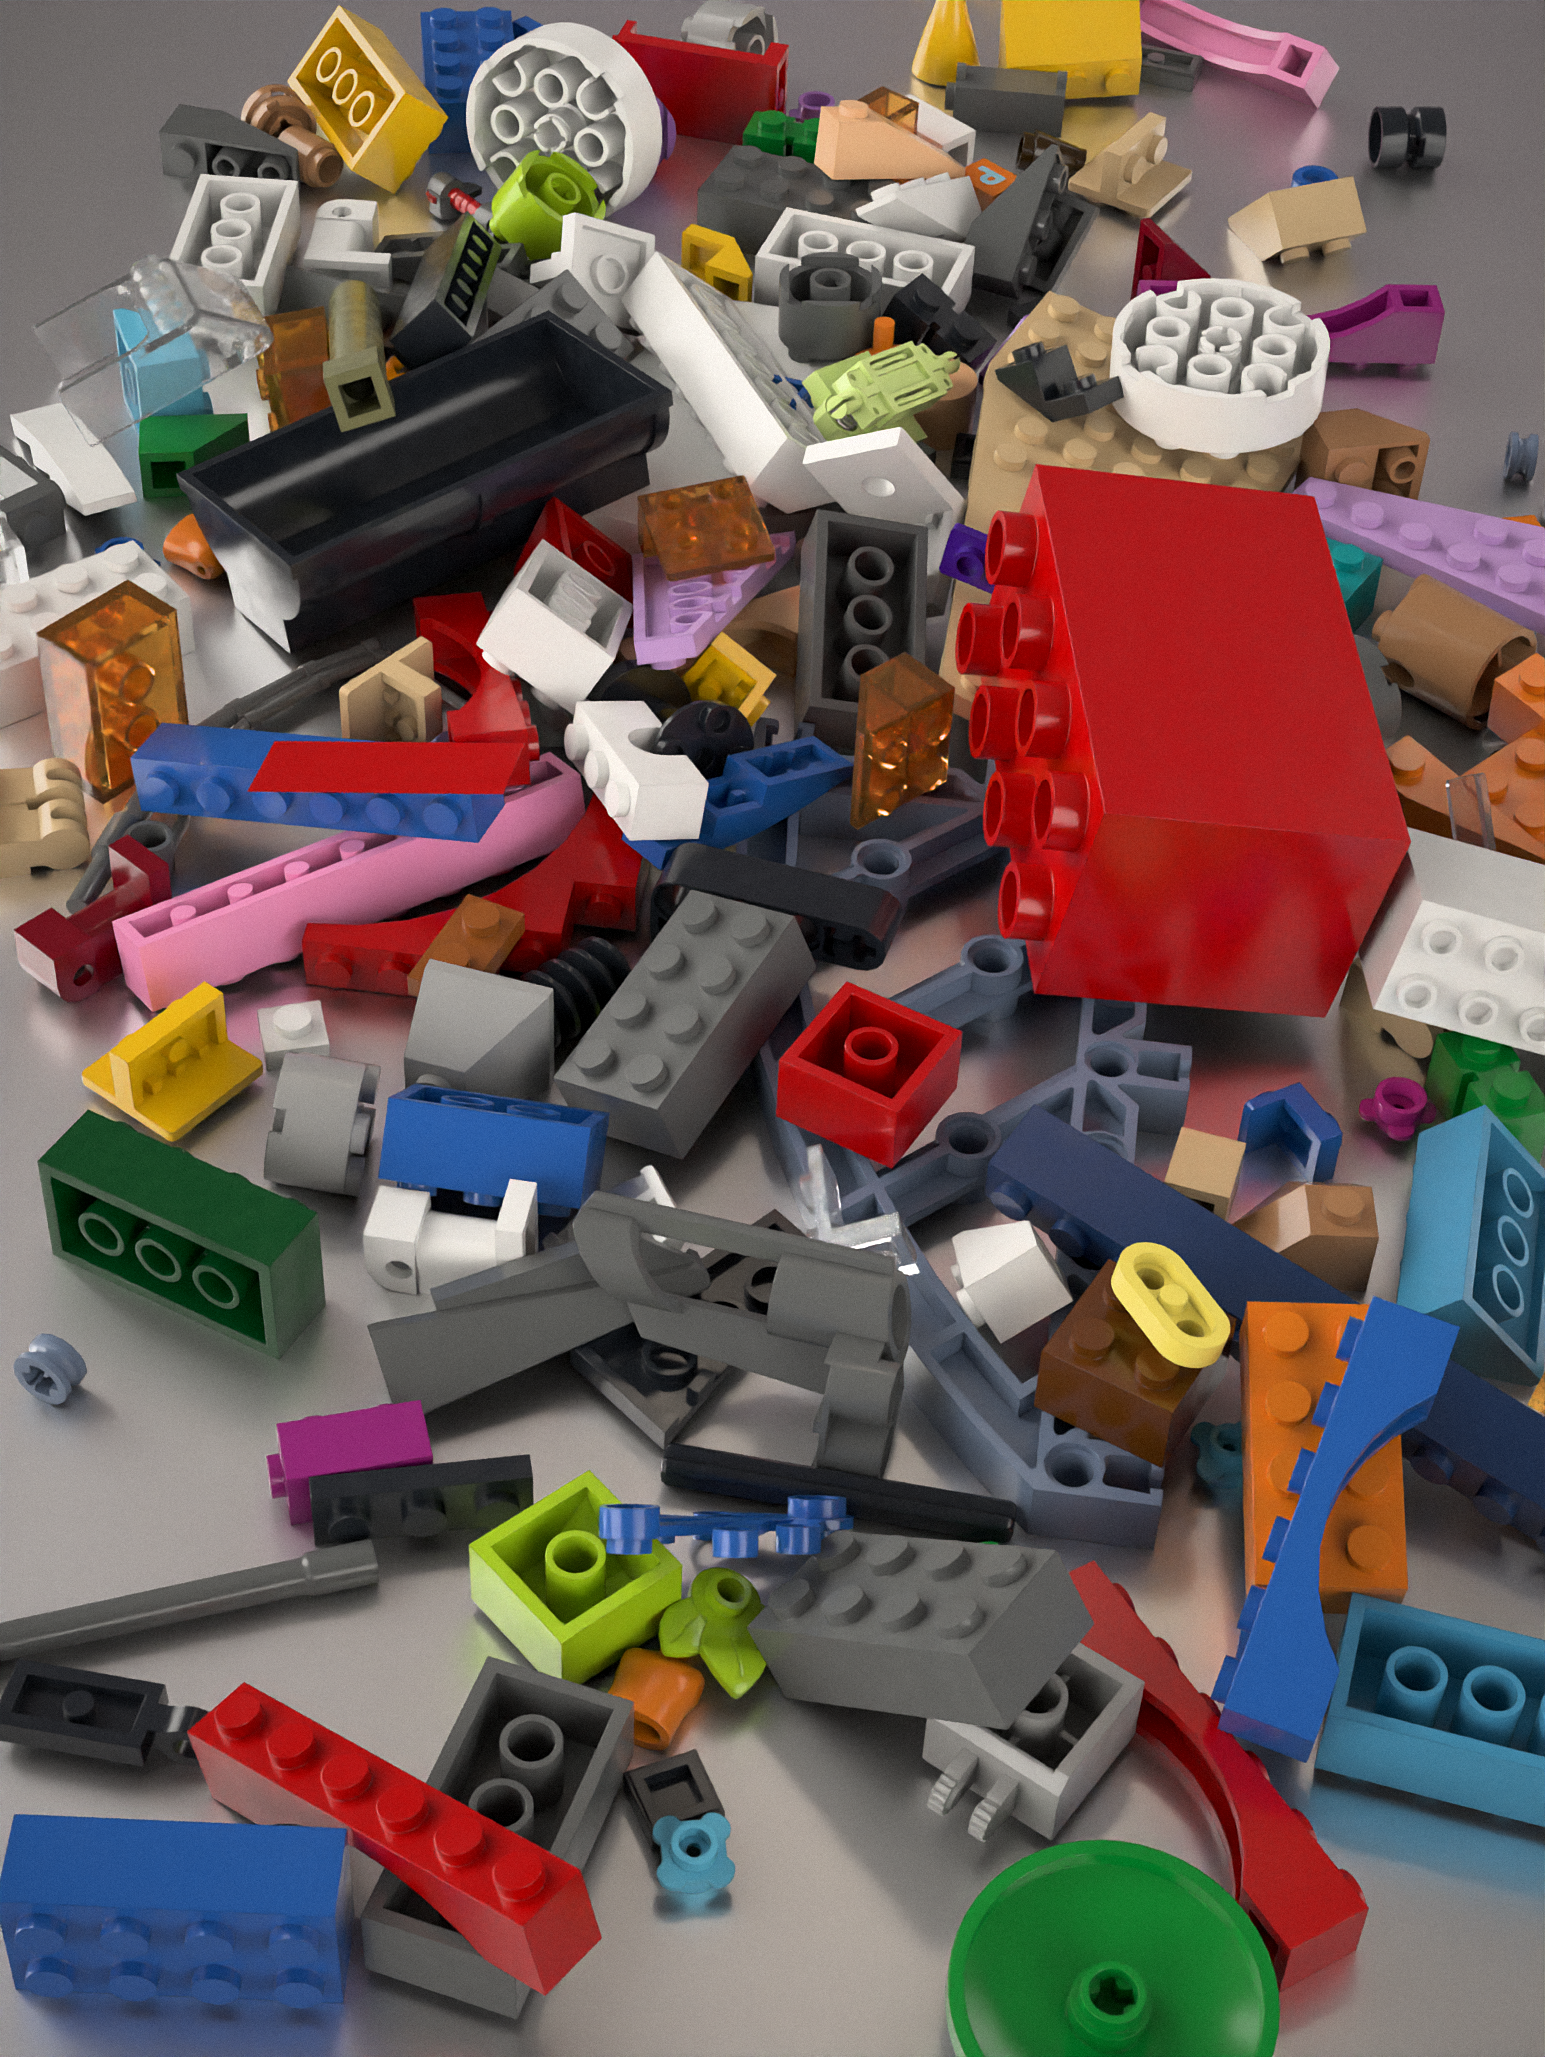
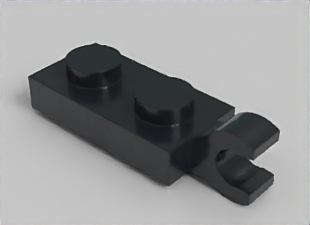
M18 1659L0 1699V1741L143 1767L150 1749L153 1747L159 1749L178 1763L200 1767L187 1731L207 1715L209 1711L194 1706H169L165 1684Z

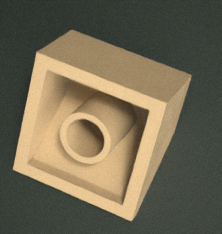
M1353 176L1268 192L1227 218L1229 228L1261 261L1280 258L1281 265L1305 260L1310 257L1309 252L1322 249L1323 256H1332L1351 249L1350 241L1367 232Z

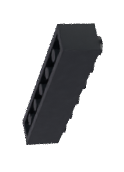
M468 211L424 251L389 342L393 345L394 355L410 371L463 348L474 336L502 247Z

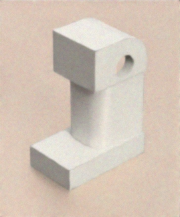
M337 199L321 205L317 211L309 245L305 252L304 268H313L315 272L349 280H358L370 285L393 290L391 253L374 252L379 245L377 201Z
M510 1179L497 1221L431 1211L430 1192L380 1185L363 1233L365 1266L368 1274L376 1283L386 1289L417 1295V1293L431 1295L429 1290L431 1288L537 1253V1183ZM391 1261L403 1262L410 1269L397 1268L392 1265Z

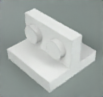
M576 212L563 216L561 252L552 253L551 259L531 264L529 284L543 288L568 269L623 334L635 337L643 336L630 325L629 320L632 316L620 299L653 256L655 235Z

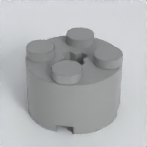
M729 0L705 1L694 16H687L681 28V39L683 42L761 55L765 54L771 42L779 43L776 20L773 15L765 14L764 10L766 8Z
M287 1052L281 1067L273 1103V1109L276 1110L273 1129L268 1131L264 1179L284 1185L358 1197L363 1178L365 1158L357 1157L355 1153L363 1155L365 1147H370L376 1108L364 1107V1103L375 1104L381 1066L306 1052Z

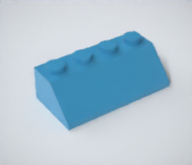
M1483 1105L1419 1133L1416 1159L1413 1166L1409 1211L1406 1215L1407 1226L1403 1256L1400 1262V1279L1396 1304L1459 1326L1460 1329L1449 1359L1479 1377L1533 1387L1543 1383L1545 1365V1169L1486 1105Z

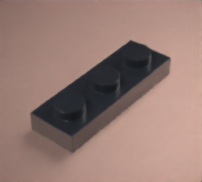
M530 1454L309 1477L315 1546L334 1543L347 1544L365 1539L372 1540L409 1535L427 1537L439 1532L483 1527L495 1529L534 1504Z

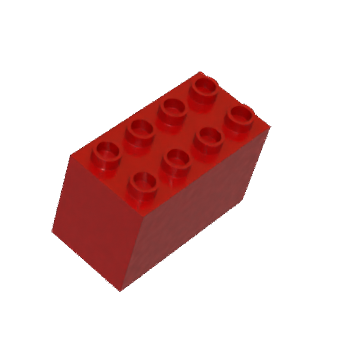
M1035 464L1020 512L998 510L992 518L986 541L985 573L988 583L995 585L989 605L967 603L964 606L958 623L955 646L956 667L959 674L981 676L982 682L974 696L970 714L969 746L971 755L977 759L995 760L996 771L989 780L983 809L984 838L988 846L1009 848L1012 860L1005 868L999 890L998 924L1002 937L1005 939L1025 940L1034 994L1325 1018L1411 844V839L1315 496Z

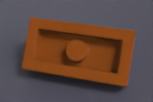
M468 894L407 976L409 994L418 997L425 966L429 959L495 974L525 932L524 913Z

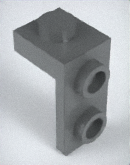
M0 445V495L5 498L0 501V550L14 559L66 534L63 511L66 507V500L61 488L55 481L48 480L29 466L22 457L15 456Z

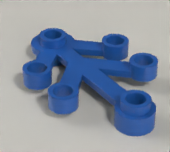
M828 1495L789 1496L788 1514L699 1511L693 1512V1516L660 1514V1506L605 1504L599 1506V1537L606 1539V1553L650 1554L652 1553V1539H658L662 1544L675 1543V1536L693 1535L695 1540L712 1541V1556L754 1558L758 1557L759 1536L769 1531H776V1553L810 1555L821 1553V1540L832 1534L835 1530L853 1529L854 1516L846 1515V1497Z

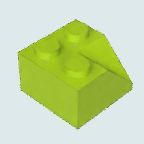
M590 1470L469 1544L471 1599L538 1672L580 1685L622 1658L628 1649L637 1648L657 1635L662 1615L668 1606L681 1600L682 1564L658 1539H652V1553L621 1555L606 1553V1539L599 1537V1506L622 1503Z

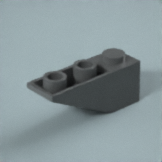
M179 104L159 131L163 174L199 180L200 174L298 181L299 194L301 193L298 149L225 111Z
M1051 144L971 223L964 243L975 246L971 288L1019 300L1023 286H1029L1032 283L1037 268V257L1034 256L1039 240H1046L1049 235L1053 220V212L1050 211L1055 194L1061 195L1063 193L1068 178V166L1064 163L1059 145Z

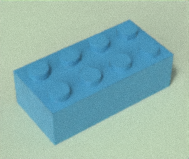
M1352 1592L1336 1654V1661L1340 1672L1324 1715L1314 1768L1545 1827V1640Z

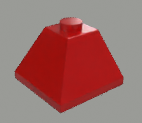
M552 497L546 503L514 567V577L541 540L544 539L633 605V564L631 554L558 498ZM633 611L626 628H634Z

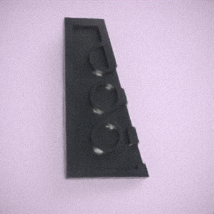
M776 1209L751 1224L809 1238ZM714 1249L701 1258L710 1276L711 1287L689 1298L767 1315L772 1285L779 1263ZM635 1322L575 1347L570 1352V1364L663 1450L734 1368L731 1365L642 1338Z

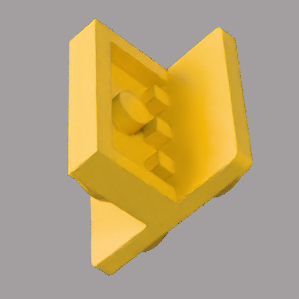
M204 981L181 999L173 1001L166 1010L136 1032L125 1036L117 1046L82 1071L83 1084L168 1141L173 1142L181 1138L263 1074V1064L260 1059L228 1040L223 993Z

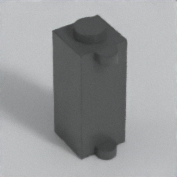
M958 62L956 82H947L944 110H952L953 118L976 131L1022 134L1024 131L1034 133L1038 129L1054 137L1061 138L1068 71L1058 70V73L969 66L967 63Z

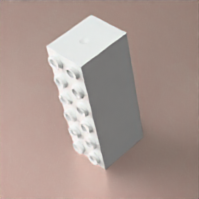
M1407 827L1411 844L1358 950L1373 1009L1545 1055V865Z

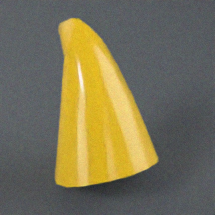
M936 0L912 62V72L917 78L930 84L946 86L947 82H956L958 62L967 63L969 66H981L965 0Z

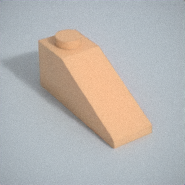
M842 100L839 106H821L814 164L832 180L918 179L922 177L929 179L946 172L949 173L950 178L965 177L966 168L949 154L868 108V104L864 102Z

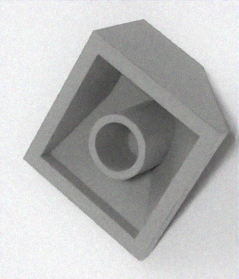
M429 959L425 966L403 1057L405 1089L413 1084H422L516 1099H525L550 1090L554 1083L553 988Z

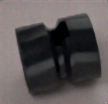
M1376 106L1371 114L1368 130V155L1371 167L1400 168L1404 161H1407L1411 168L1440 167L1444 158L1447 137L1446 117L1443 108L1414 107L1407 114L1401 106Z

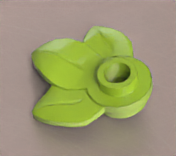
M723 1567L705 1569L691 1583L687 1597L668 1606L662 1615L659 1623L661 1651L664 1656L673 1658L691 1657L700 1654L713 1676L732 1698L738 1699L756 1683L767 1666L747 1630V1626L766 1606L761 1604L759 1594L753 1584L740 1573Z

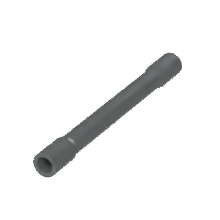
M365 1539L310 1551L299 1558L1 1622L0 1663L302 1595L320 1596L379 1583V1572L371 1539Z

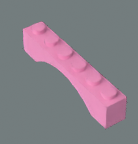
M1139 0L1141 40L1164 49L1200 55L1204 57V65L1314 108H1319L1339 70V67L1325 47L1289 33L1270 32L1243 26L1198 9L1182 0Z

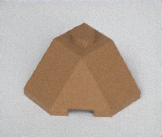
M1288 1181L1232 1224L1337 1290L1366 1292L1379 1240L1372 1187L1347 1183Z

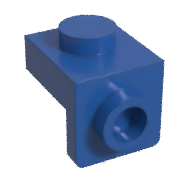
M1298 1082L1273 1092H1263L1248 1100L1244 1104L1237 1141L1246 1143L1245 1154L1276 1143L1307 1182H1325L1333 1179L1342 1144L1343 1132L1340 1130L1336 1119L1330 1113L1325 1112L1303 1085Z

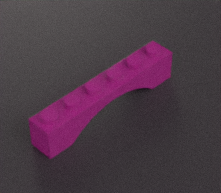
M1139 280L1137 296L1149 290H1152L1156 296L1177 291L1178 281ZM1387 284L1367 297L1341 308L1306 316L1311 320L1320 318L1328 331L1330 338L1328 362H1341L1355 366L1367 363H1395L1400 366H1414L1416 364H1435L1445 310L1437 285Z

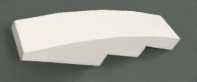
M62 403L10 415L15 436L30 445L34 465L49 474L50 479L59 485L68 505L86 516L137 502L134 489L114 458L93 431Z

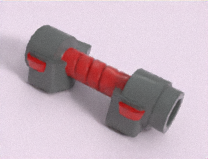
M445 171L435 174L430 179L427 185L426 196L429 201V211L444 220L458 218L468 211L499 244H506L508 242L496 237L490 229L489 221L493 217L492 202L481 204L474 199L482 194L481 186L472 182L463 183Z

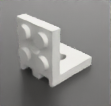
M902 427L807 446L803 465L848 514L928 527L926 618L944 615L952 577L941 573L939 566L950 531L956 523H964L967 506L966 500Z

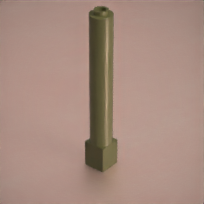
M358 280L343 282L333 290L329 298L330 360L323 362V380L341 432L396 416L394 397L386 376L379 297L375 290L367 283Z

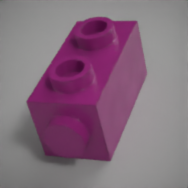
M421 1400L398 1404H380L368 1409L326 1416L314 1415L296 1421L278 1423L276 1428L279 1453L266 1455L272 1499L286 1497L291 1526L313 1522L309 1477L433 1464V1454Z

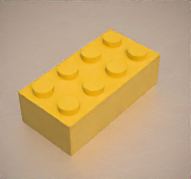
M340 5L287 81L312 111L317 124L330 142L335 145V149L339 152L350 170L393 194L412 175L416 163L430 143L438 138L444 123L449 118L382 30Z

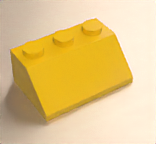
M1002 0L998 68L1058 73V70L1068 71L1065 99L1139 95L1142 65L1139 0Z

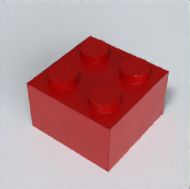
M846 981L779 1059L776 1116L893 1169L956 1090L963 1031Z

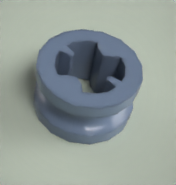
M1510 432L1504 459L1505 479H1512L1515 474L1522 475L1524 481H1531L1533 479L1538 457V434L1531 433L1528 438L1523 439L1519 437L1518 432Z
M42 1333L37 1335L29 1345V1352L20 1354L13 1364L14 1374L20 1384L33 1396L49 1404L58 1405L65 1402L72 1391L71 1386L80 1384L87 1374L86 1364L75 1348L52 1334Z

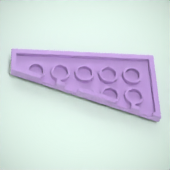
M1309 477L1291 493L1315 496L1326 537L1344 544L1355 545L1364 552L1382 558L1383 565L1416 579L1425 573L1526 628L1545 636L1544 527Z
M795 531L632 554L634 646L637 665L651 664L652 669L667 670L684 665L686 658L697 657L794 556L796 546Z

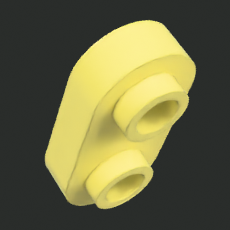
M1149 1242L1135 1243L1126 1247L1122 1251L1113 1272L1111 1285L1115 1295L1156 1349L1171 1362L1188 1368H1203L1214 1364L1219 1359L1230 1334V1322L1221 1307L1183 1259L1174 1251L1165 1246Z

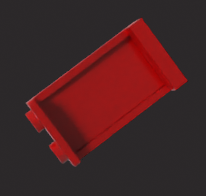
M631 20L626 21L618 35L614 34L612 36V39L634 58L647 77L655 96L673 116L676 135L742 146L743 132L755 111L775 110L786 115L789 45L771 42L765 54L761 55L637 34V21Z

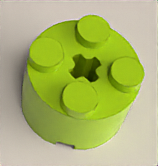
M541 150L529 152L492 200L493 217L489 221L491 231L496 237L503 241H508L510 244L523 243L527 257L530 260L551 259L552 253L561 252L563 216L576 212L603 220L606 213L604 199L599 204L594 194V190L598 187L594 178L575 160L555 151L549 157L538 155Z

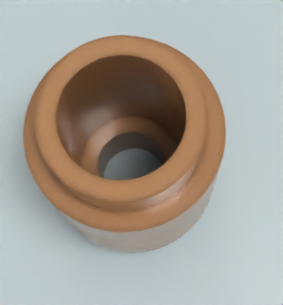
M298 125L286 128L277 137V139L298 149L300 181L317 188L330 187L339 179L343 170V158L335 149L334 144Z

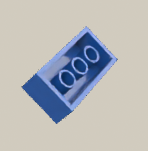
M483 7L477 11H455L450 8H437L431 12H420L424 86L449 117L444 123L438 138L428 146V153H472L466 126L469 89L482 63L488 60L503 45L514 40L511 10L501 11L495 7Z
M14 1814L0 1877V1926L15 1989L29 1990L36 1995L50 1998L64 1997L71 1992L111 1993L120 1999L128 2001H144L157 1995L194 1997L199 2001L214 2005L229 2004L237 1999L273 2000L293 2008H310L320 2003L344 2004L355 1920L347 1828Z

